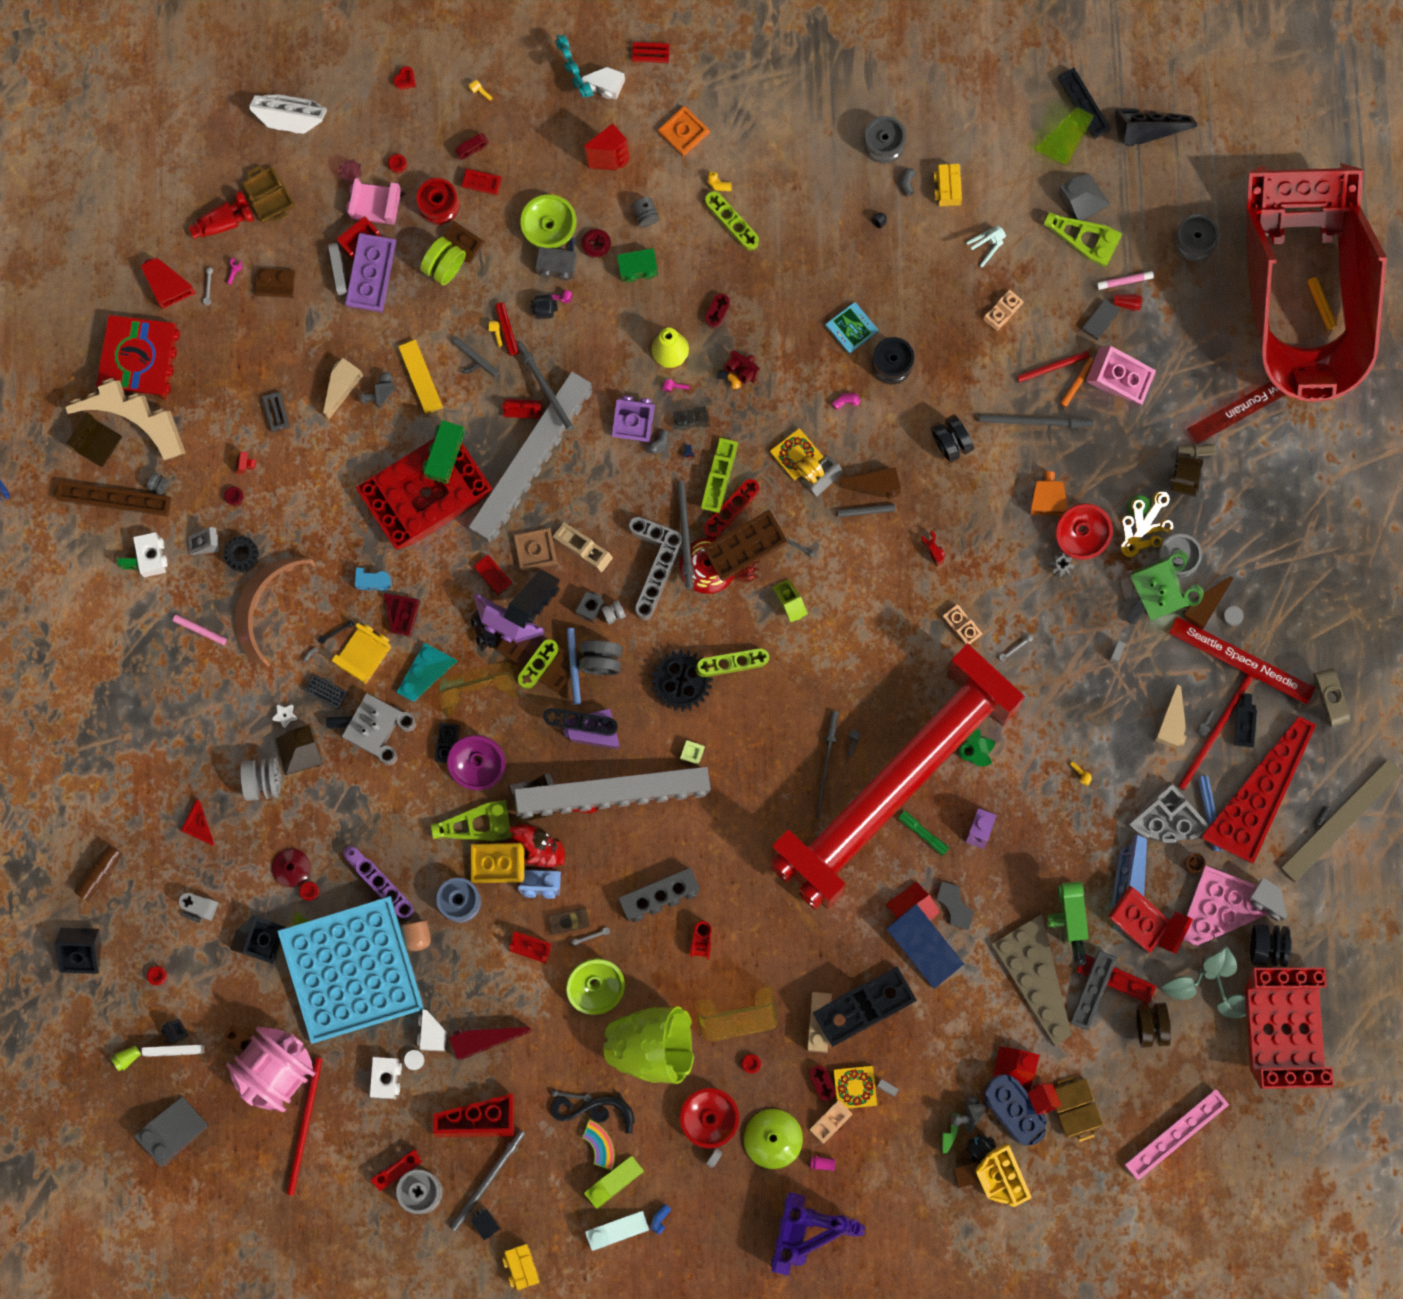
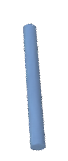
M568 628L567 639L573 704L578 705L581 704L575 631L574 628Z

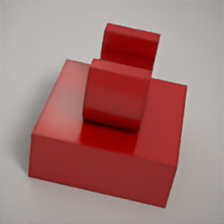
M240 451L237 455L235 473L243 475L246 469L254 470L256 460L247 459L248 452Z

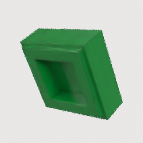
M118 558L117 565L122 570H139L137 558Z

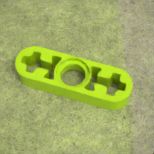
M545 640L518 676V682L522 688H532L558 654V645L554 640ZM552 644L554 651H549L547 653L546 657L549 659L546 661V659L539 654L542 653L544 655L546 653L545 646H551ZM536 659H541L544 662L541 669L533 667V662ZM531 668L537 675L532 674L530 677L531 683L526 682L523 684V676L528 677L531 673L528 669Z

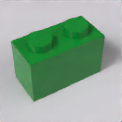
M654 248L617 255L622 282L631 283L640 278L652 279L658 275Z

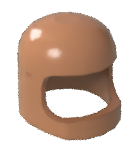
M427 920L410 921L400 925L407 950L420 951L430 945L431 936Z

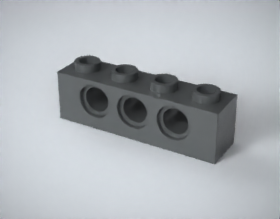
M689 868L622 896L619 900L628 921L632 920L635 923L644 919L643 915L651 913V915L657 914L662 911L661 908L668 905L670 908L680 903L679 900L683 898L689 900L698 896L697 893L700 892V888L692 869ZM676 884H681L684 890L682 893L676 894L673 892V887ZM657 892H664L666 898L663 901H657L655 895ZM641 899H645L648 902L647 907L644 909L637 907V902Z

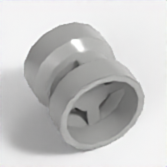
M618 600L614 601L610 606L601 608L608 625L614 623L618 618L623 619L626 617Z

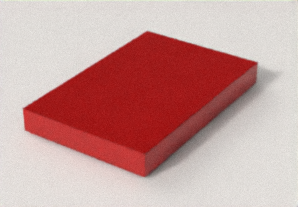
M1128 886L1107 916L1147 953L1153 951L1170 922L1163 913L1132 886Z

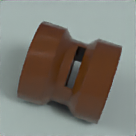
M1192 853L1184 861V869L1193 875L1200 873L1206 865L1205 858L1199 853Z

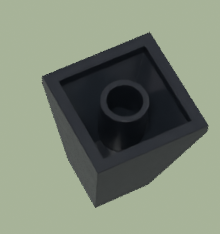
M253 915L235 932L230 950L273 964L281 942L278 931L285 929V926Z

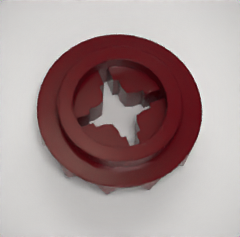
M601 229L589 230L582 238V249L591 258H601V256L607 255L609 249H611V239ZM599 237V244L601 246H597L594 250V246L591 243L596 242Z

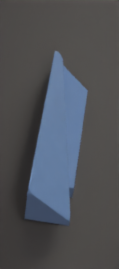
M1135 835L1134 841L1128 847L1124 846L1119 852L1111 904L1112 909L1128 886L1134 887L1144 896L1147 839L1142 836ZM1113 925L1114 930L1122 931L1118 926Z

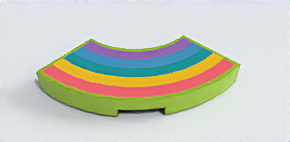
M589 1119L582 1138L587 1140L594 1149V1164L612 1171L615 1162L613 1143L608 1133L599 1124Z

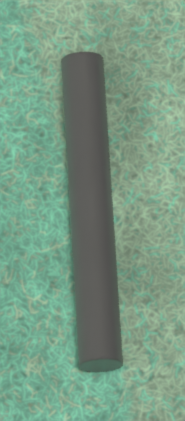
M458 337L453 339V344L491 375L496 377L499 374L495 367Z
M895 504L838 510V517L895 511Z

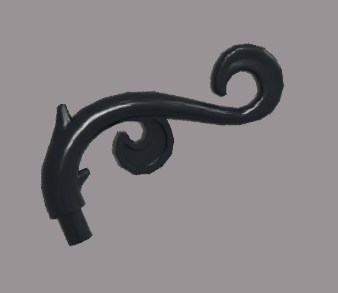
M619 1092L617 1097L601 1096L594 1098L567 1116L561 1115L559 1108L562 1105H566L572 1110L573 1105L569 1099L559 1097L551 1104L552 1116L562 1122L572 1120L590 1110L592 1120L597 1123H603L609 1118V1111L604 1107L603 1111L599 1112L598 1107L601 1105L614 1106L621 1112L618 1113V1116L623 1119L625 1124V1134H633V1124H635L634 1113Z

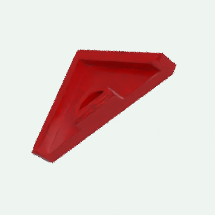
M196 799L181 832L214 847L215 843L201 801Z

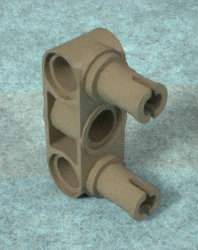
M1330 668L1314 673V685L1317 688L1327 718V724L1329 726H1338L1349 722V710L1335 669ZM1328 693H1333L1336 696V701H1330L1327 696Z

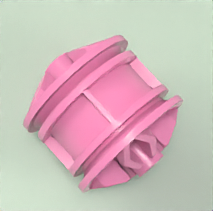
M257 1026L256 1031L259 1033V1038L253 1035L251 1037L252 1042L240 1056L236 1055L234 1057L237 1064L228 1062L226 1066L229 1069L235 1089L239 1091V1096L248 1104L263 1109L285 1112L287 1108L283 1105V1101L290 1103L292 1101L290 1097L303 1082L306 1083L308 1081L305 1075L310 1074L314 1077L316 1072L313 1070L312 1061L307 1050L302 1046L304 1043L292 1033L287 1034L282 1030Z

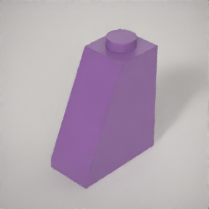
M610 709L591 713V715L612 718ZM576 717L566 720V724L569 726H573L577 722ZM593 719L585 721V727L588 729H592L596 725ZM599 720L597 731H601L600 727H604L607 729V732H610L615 727L612 726L611 722L608 725H602V720ZM564 729L565 737H569L571 742L616 750L620 749L617 733L613 736H602Z

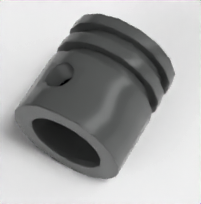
M651 197L639 199L631 205L639 227H648L659 221V216Z

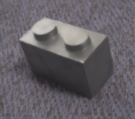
M539 247L536 263L537 274L545 278L555 276L560 280L574 279L577 264L576 252Z

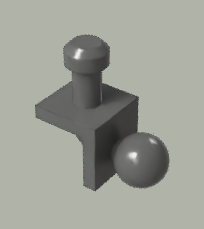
M381 373L379 376L381 384L375 385V393H361L359 395L360 402L367 404L368 401L376 400L378 407L383 408V403L393 391H396L391 373Z
M970 1096L965 1100L966 1110L962 1116L953 1114L951 1117V1124L953 1126L964 1124L968 1133H972L987 1107L986 1104H980L975 1096Z

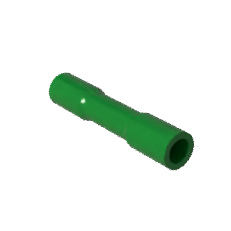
M906 810L899 816V821L924 839L942 857L949 850V846L924 828Z

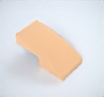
M838 1100L810 1131L824 1144L853 1114Z

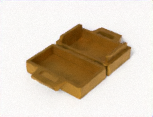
M259 165L247 171L248 179L243 181L241 185L261 222L265 223L272 219L275 223L287 217V211L295 207L275 168L272 166L264 170ZM261 170V173L253 177L251 176L252 174Z
M1073 1076L1058 1080V1088L1055 1091L1062 1106L1055 1110L1057 1114H1060L1058 1119L1065 1138L1076 1136L1079 1142L1095 1138L1094 1129L1102 1127L1104 1124L1096 1103H1092L1094 1102V1097L1087 1079L1076 1082ZM1072 1080L1073 1082L1071 1084L1061 1086V1083ZM1091 1131L1090 1135L1080 1138L1079 1134Z

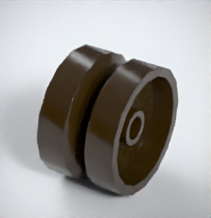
M1155 1003L1152 1011L1148 1004L1137 1005L1136 1023L1141 1048L1152 1047L1154 1037L1159 1047L1170 1046L1171 1025L1166 1003Z

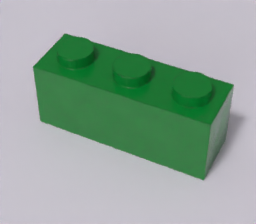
M444 420L441 421L440 425H437L434 434L436 436L435 442H431L428 451L430 453L429 459L425 460L422 468L426 478L448 484L466 432L464 426Z

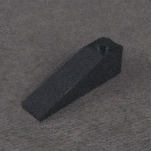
M1115 109L1117 135L1126 146L1144 144L1197 127L1198 124L1189 115L1168 113L1166 116H1163L1156 111L1144 114L1139 113V109Z

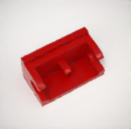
M514 931L509 951L546 964L553 945Z

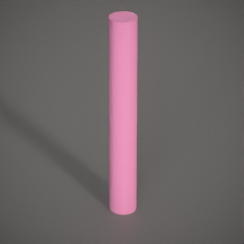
M175 615L173 618V622L219 644L225 645L227 638L183 617Z

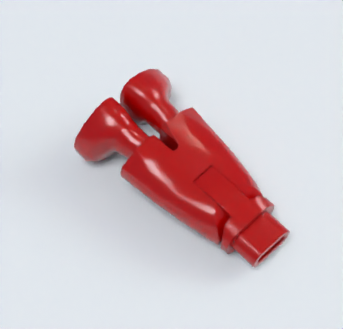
M239 190L235 193L236 201L230 205L226 201L201 216L198 220H195L194 224L188 226L192 237L196 239L200 236L204 238L239 227L238 223L246 221L251 223L255 221L242 191Z

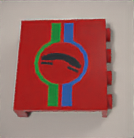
M109 315L96 383L97 389L103 385V381L113 378L114 381L120 380L123 391L160 395L162 400H166L167 394H170L171 391L170 376L172 377L174 374L172 363L173 358L175 359L177 356L176 341L180 339V330H178L176 324Z

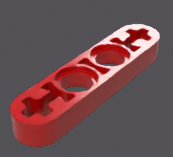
M746 480L722 505L720 513H715L704 526V532L708 538L715 539L719 537L758 495L759 483L756 480ZM747 485H749V486L755 485V486H754V490H755V491H754V492H753V491H749V492L747 493V497H749V498L746 499V497L744 496V494H745L746 491L748 490ZM737 497L742 498L744 501L740 507H736L733 504V500ZM723 511H728L731 517L725 521L720 518V514ZM717 518L723 526L721 527L719 524L716 527V533H709V526L714 527L717 524V521H715Z

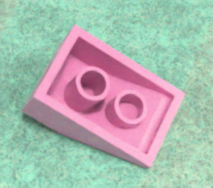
M1112 346L1099 347L1086 382L1103 391L1142 405L1156 370Z

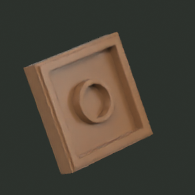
M551 528L513 535L521 573L558 565Z

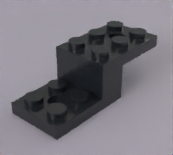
M897 966L867 984L860 985L814 1011L813 1015L833 1048L864 1029L867 1030L913 1004L917 999ZM887 988H893L896 995L894 998L888 999L884 991ZM836 1015L844 1016V1025L837 1026L834 1023V1017Z

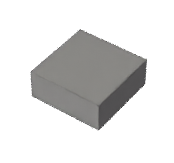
M1118 641L1109 662L1117 665L1126 643Z
M882 1079L877 1086L895 1097L899 1090Z

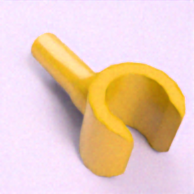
M477 80L469 84L473 94L479 91L489 101L492 100L493 97L482 88Z
M489 321V332H495L498 347H502L500 325L497 321Z
M1072 761L1070 765L1082 775L1079 781L1088 786L1092 781L1091 774L1083 771Z

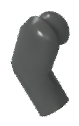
M912 168L903 170L899 181L906 196L914 193L910 182L916 173Z
M660 430L659 439L649 443L647 451L658 454L665 450L669 432Z

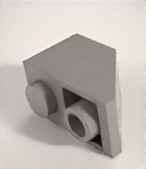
M1262 878L1248 900L1252 902L1251 905L1256 909L1267 911L1270 918L1276 921H1283L1287 917L1281 889L1265 878Z

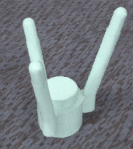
M996 225L994 228H990L966 242L969 245L983 238L971 246V250H974L986 241H989L992 245L995 243V246L985 257L980 267H983L998 247L1004 244L1002 239L1006 237V234L1000 226Z

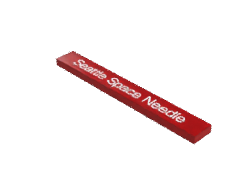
M1178 616L1169 631V634L1305 704H1308L1315 690V687Z

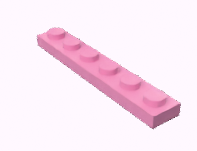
M1215 1089L1127 1162L1125 1167L1138 1181L1229 1104Z

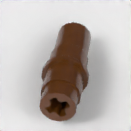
M108 845L96 861L91 863V868L85 874L86 876L74 893L89 902L99 886L104 883L108 876L112 875V870L123 854L113 846Z

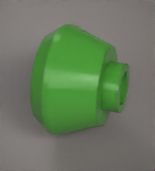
M1135 495L1127 503V512L1135 519L1131 503L1135 499L1141 500L1144 503L1142 510L1144 520L1153 506L1152 502L1144 495ZM1139 502L1135 505L1136 509L1140 506Z

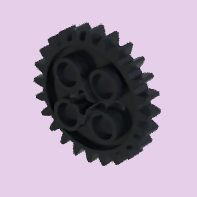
M680 649L679 655H676L674 651H672V657L665 654L666 660L659 659L661 665H654L657 672L651 673L656 678L651 680V684L656 685L652 688V691H658L655 698L662 697L660 704L667 702V709L673 705L675 712L678 707H681L682 712H684L685 707L692 711L691 705L699 708L698 701L705 703L703 696H710L706 690L712 689V686L708 683L713 682V678L701 677L699 675L696 678H691L688 676V673L691 670H696L697 663L703 657L697 660V653L690 656V650L687 651L686 655H683L682 649ZM703 664L701 669H705V672H707L706 669L709 666H705V664ZM674 665L680 667V671L676 674L669 671ZM687 665L684 675L686 682H683L680 697H677L679 689L678 680H681L683 667ZM674 684L676 688L673 692H667L665 690L666 685ZM692 688L694 694L692 696H685L684 690Z

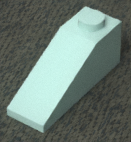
M643 1211L591 1229L585 1233L591 1250L594 1251L646 1232L649 1228Z

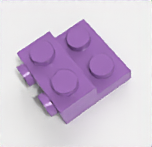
M622 395V398H618L616 401L612 437L650 442L655 403H651L652 399L640 398V401L633 400V396Z

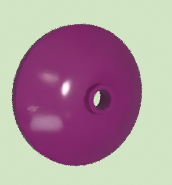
M469 735L459 739L452 746L447 761L452 778L459 785L470 790H485L494 786L502 778L506 765L501 747L494 740L482 735ZM475 756H480L481 760H477Z

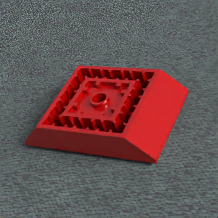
M435 437L355 487L395 550L416 544L479 504L492 490V487L463 443H461L448 484L425 477L424 471H422L425 460L429 459V447L431 442H435ZM429 488L431 494L428 497L421 496L422 489Z

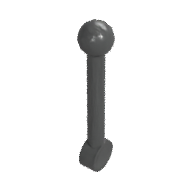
M787 539L789 544L806 552L809 557L815 556V551L808 550Z
M556 1089L551 1091L553 1097H570L583 1099L586 1102L592 1100L589 1094L583 1096L558 1092Z

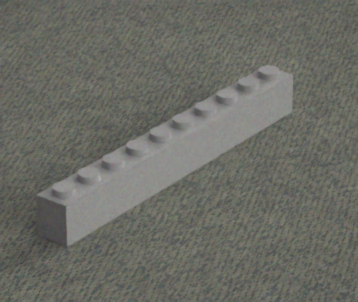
M571 372L555 396L570 421L574 415L577 416L582 409L581 404L585 399L588 400L593 392L591 390V383L574 372ZM551 404L469 526L472 533L488 543L498 537L500 533L499 528L502 524L508 522L511 516L509 513L513 508H517L521 501V495L523 492L526 493L531 486L530 481L533 477L536 478L542 469L540 466L544 461H548L552 454L550 451L554 446H558L562 439L561 435L566 428Z
M702 767L515 789L514 799L517 816L531 818L533 814L541 813V816H549L557 811H560L561 814L571 813L573 809H580V811H589L591 807L607 809L611 807L610 805L618 804V807L629 806L632 802L642 805L649 803V800H656L657 802L668 801V798L683 800L691 795H695V798L705 797L711 788L708 768Z

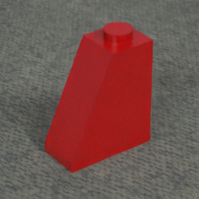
M159 258L148 259L144 264L140 265L162 309L196 294L189 282Z

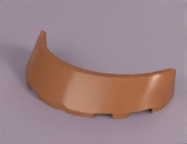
M291 557L270 563L254 574L243 588L235 610V629L241 647L252 661L268 668L270 666V663L263 657L256 644L252 625L253 612L265 586L282 571L289 572L296 565L305 564L314 568L316 564L312 559Z

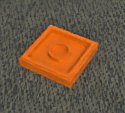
M683 106L658 129V133L684 157L710 133V130L686 106Z

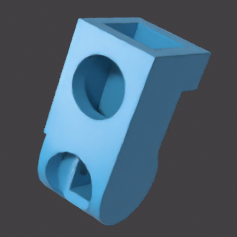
M356 568L355 587L357 590L385 591L391 587L392 579L387 572L366 573L364 568Z

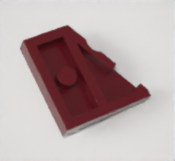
M384 593L383 596L386 600L391 633L411 637L420 600Z

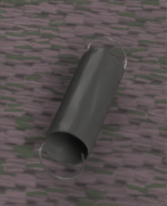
M1323 806L1315 822L1317 826L1322 827L1331 810L1329 807Z

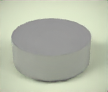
M1236 606L1227 608L1223 615L1225 623L1229 626L1239 625L1244 617L1243 611Z
M715 1148L705 1164L713 1168L721 1157L722 1151Z

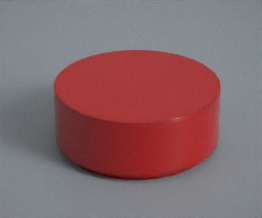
M393 154L388 159V166L393 173L398 174L405 171L407 162L403 155Z
M304 882L300 886L299 894L305 901H314L319 896V887L314 882Z
M153 966L147 972V980L152 985L160 986L166 982L167 972L160 966Z
M755 1054L746 1055L742 1059V1069L748 1074L757 1073L761 1068L760 1058Z

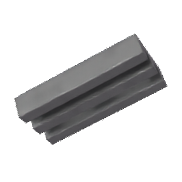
M281 392L262 396L271 432L274 433L277 430L281 431L284 428H290ZM274 397H278L284 424H281ZM267 399H271L277 426H274Z

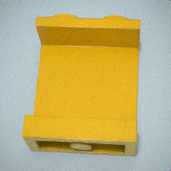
M357 623V631L341 654L334 656L332 662L366 685L391 649V646L388 643V638L382 634L377 636L372 633L373 629L366 624L362 626Z

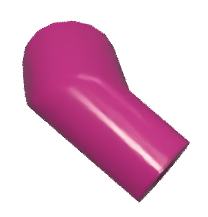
M843 393L831 404L838 410L845 403L857 406L861 400L856 393Z

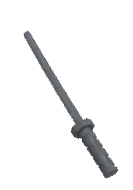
M831 711L829 730L824 740L828 743L816 814L818 819L831 744L836 743L835 731L839 714L836 711Z

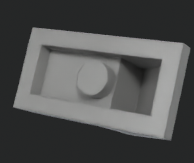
M208 527L188 536L189 555L218 552L219 544L216 528Z

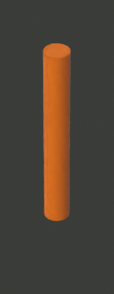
M1089 357L1061 400V406L1067 407L1091 370L1095 359Z

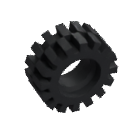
M243 535L242 537L235 536V539L230 538V542L225 543L226 548L223 547L225 562L235 571H249V568L251 566L253 568L255 566L254 563L258 562V547L249 537L246 538ZM239 547H245L248 550V556L244 560H237L234 557V552Z

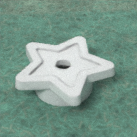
M277 705V714L273 717V721L281 722L283 728H286L291 721H296L297 717L293 714L294 706L289 705L284 708Z

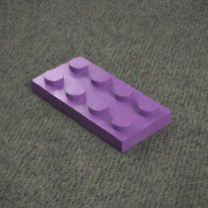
M359 233L345 304L346 307L383 313L397 243L396 239Z

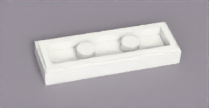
M203 1045L142 1048V1055L146 1057L204 1053Z

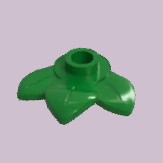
M976 729L959 746L958 754L961 759L972 761L976 766H989L992 764V761L987 754L993 750L995 741L989 738H981L980 730ZM966 748L971 750L970 755L964 753Z

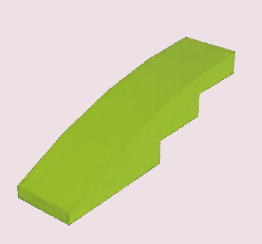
M723 438L719 439L701 509L720 513L734 464L738 442Z

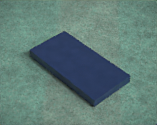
M916 903L886 927V930L934 989L964 965L959 956Z

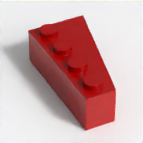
M513 1093L506 1094V1096L495 1097L461 1108L458 1107L435 1113L433 1115V1134L436 1138L515 1136V1096Z

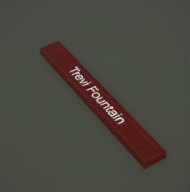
M1271 381L1188 427L1187 431L1194 442L1199 445L1283 398L1286 394L1280 391Z

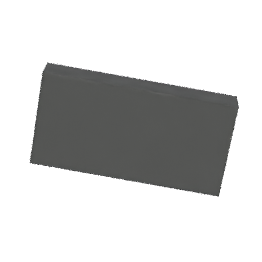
M1105 299L1082 330L1098 341L1118 315L1120 309Z

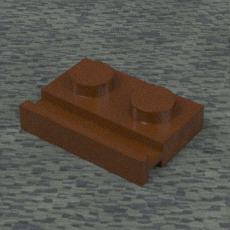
M456 221L451 223L444 234V237L452 242V247L458 246L465 251L464 261L468 264L472 263V260L485 243L484 240Z
M257 268L255 295L293 298L295 270Z

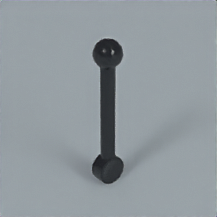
M349 620L346 625L327 636H320L318 642L325 644L327 639L348 627H353L354 622Z

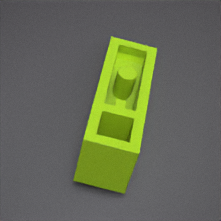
M631 1156L584 1194L595 1208L599 1209L642 1174L644 1170Z

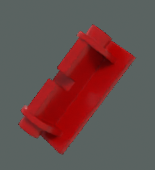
M504 399L503 417L541 419L542 401Z

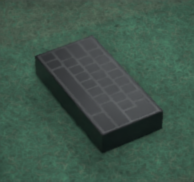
M313 675L305 689L306 693L337 709H340L348 694L347 691L316 675Z

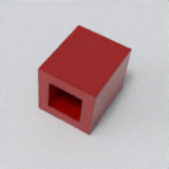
M1038 1083L1033 1086V1090L1027 1093L1036 1115L1047 1114L1062 1106L1053 1084Z

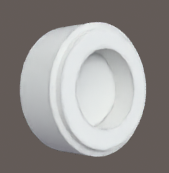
M417 1050L409 1051L404 1058L405 1065L411 1070L420 1069L425 1061L423 1054Z

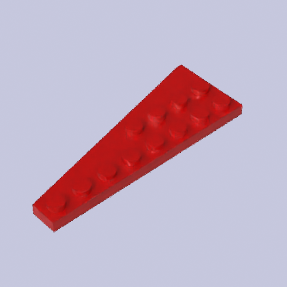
M1300 716L1296 717L1201 836L1202 840L1250 864H1254L1316 724Z

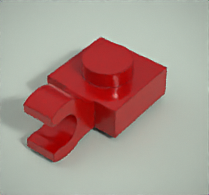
M930 531L932 539L926 540L923 535L921 536V541L926 545L936 566L944 563L946 555L942 547H938L935 543L936 534Z

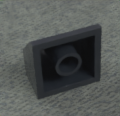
M60 928L55 942L60 973L99 974L101 953L99 929Z

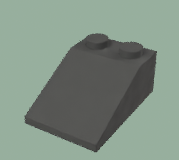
M181 1097L148 1123L134 1137L160 1166L165 1167L209 1125L187 1100Z

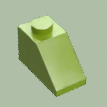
M789 579L772 586L790 622L808 615L800 594Z

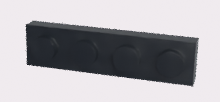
M1072 68L1058 75L1057 79L1093 139L1095 140L1110 132L1109 124L1076 69Z

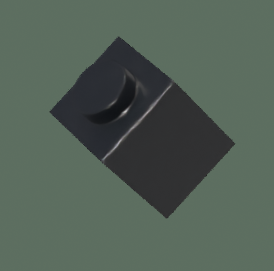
M479 1209L473 1214L474 1218L470 1220L483 1240H487L502 1229L489 1209Z

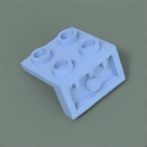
M524 870V882H521L518 890L526 898H536V895H542L543 898L555 899V895L560 896L561 872Z

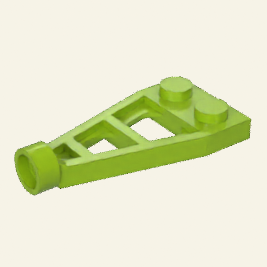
M1049 212L1044 222V226L1050 228V230L1084 257L1105 268L1122 236L1121 232L1108 226L1066 218ZM1067 225L1080 229L1077 238H1072L1064 232ZM1092 232L1098 234L1099 240L1094 248H1089L1082 243L1081 237L1083 233Z
M506 800L486 803L441 823L431 824L433 839L450 838L488 842L512 839L511 832L509 831L510 822ZM481 815H487L490 821V830L488 832L474 830L473 820ZM467 820L469 832L456 833L453 827L454 824ZM440 827L444 829L443 833H441Z

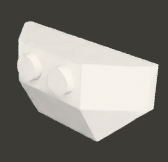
M279 94L255 95L250 104V110L268 128L302 134L321 123L327 112V108L322 107L313 100Z

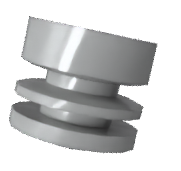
M275 757L269 759V765L266 758L262 759L261 768L258 767L255 759L241 762V784L246 801L259 800L261 791H263L266 799H270L271 792L274 798L280 797L282 778Z

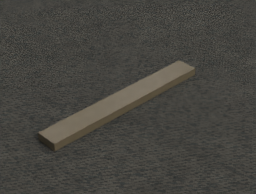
M1388 759L1291 857L1281 870L1296 882L1403 772Z

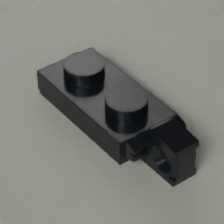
M1244 693L1242 703H1238L1236 710L1234 746L1254 748L1257 709L1256 705L1252 704V694Z

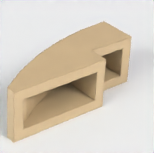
M565 522L553 536L565 548L601 573L613 559L608 551Z

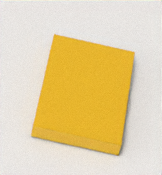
M523 843L471 844V883L524 882Z

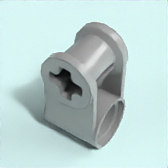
M185 893L179 898V905L182 909L212 921L219 904L211 899L199 897L191 893ZM190 898H191V901H193V904H192V905H188V907H187V904L185 903V901H186V900H190Z

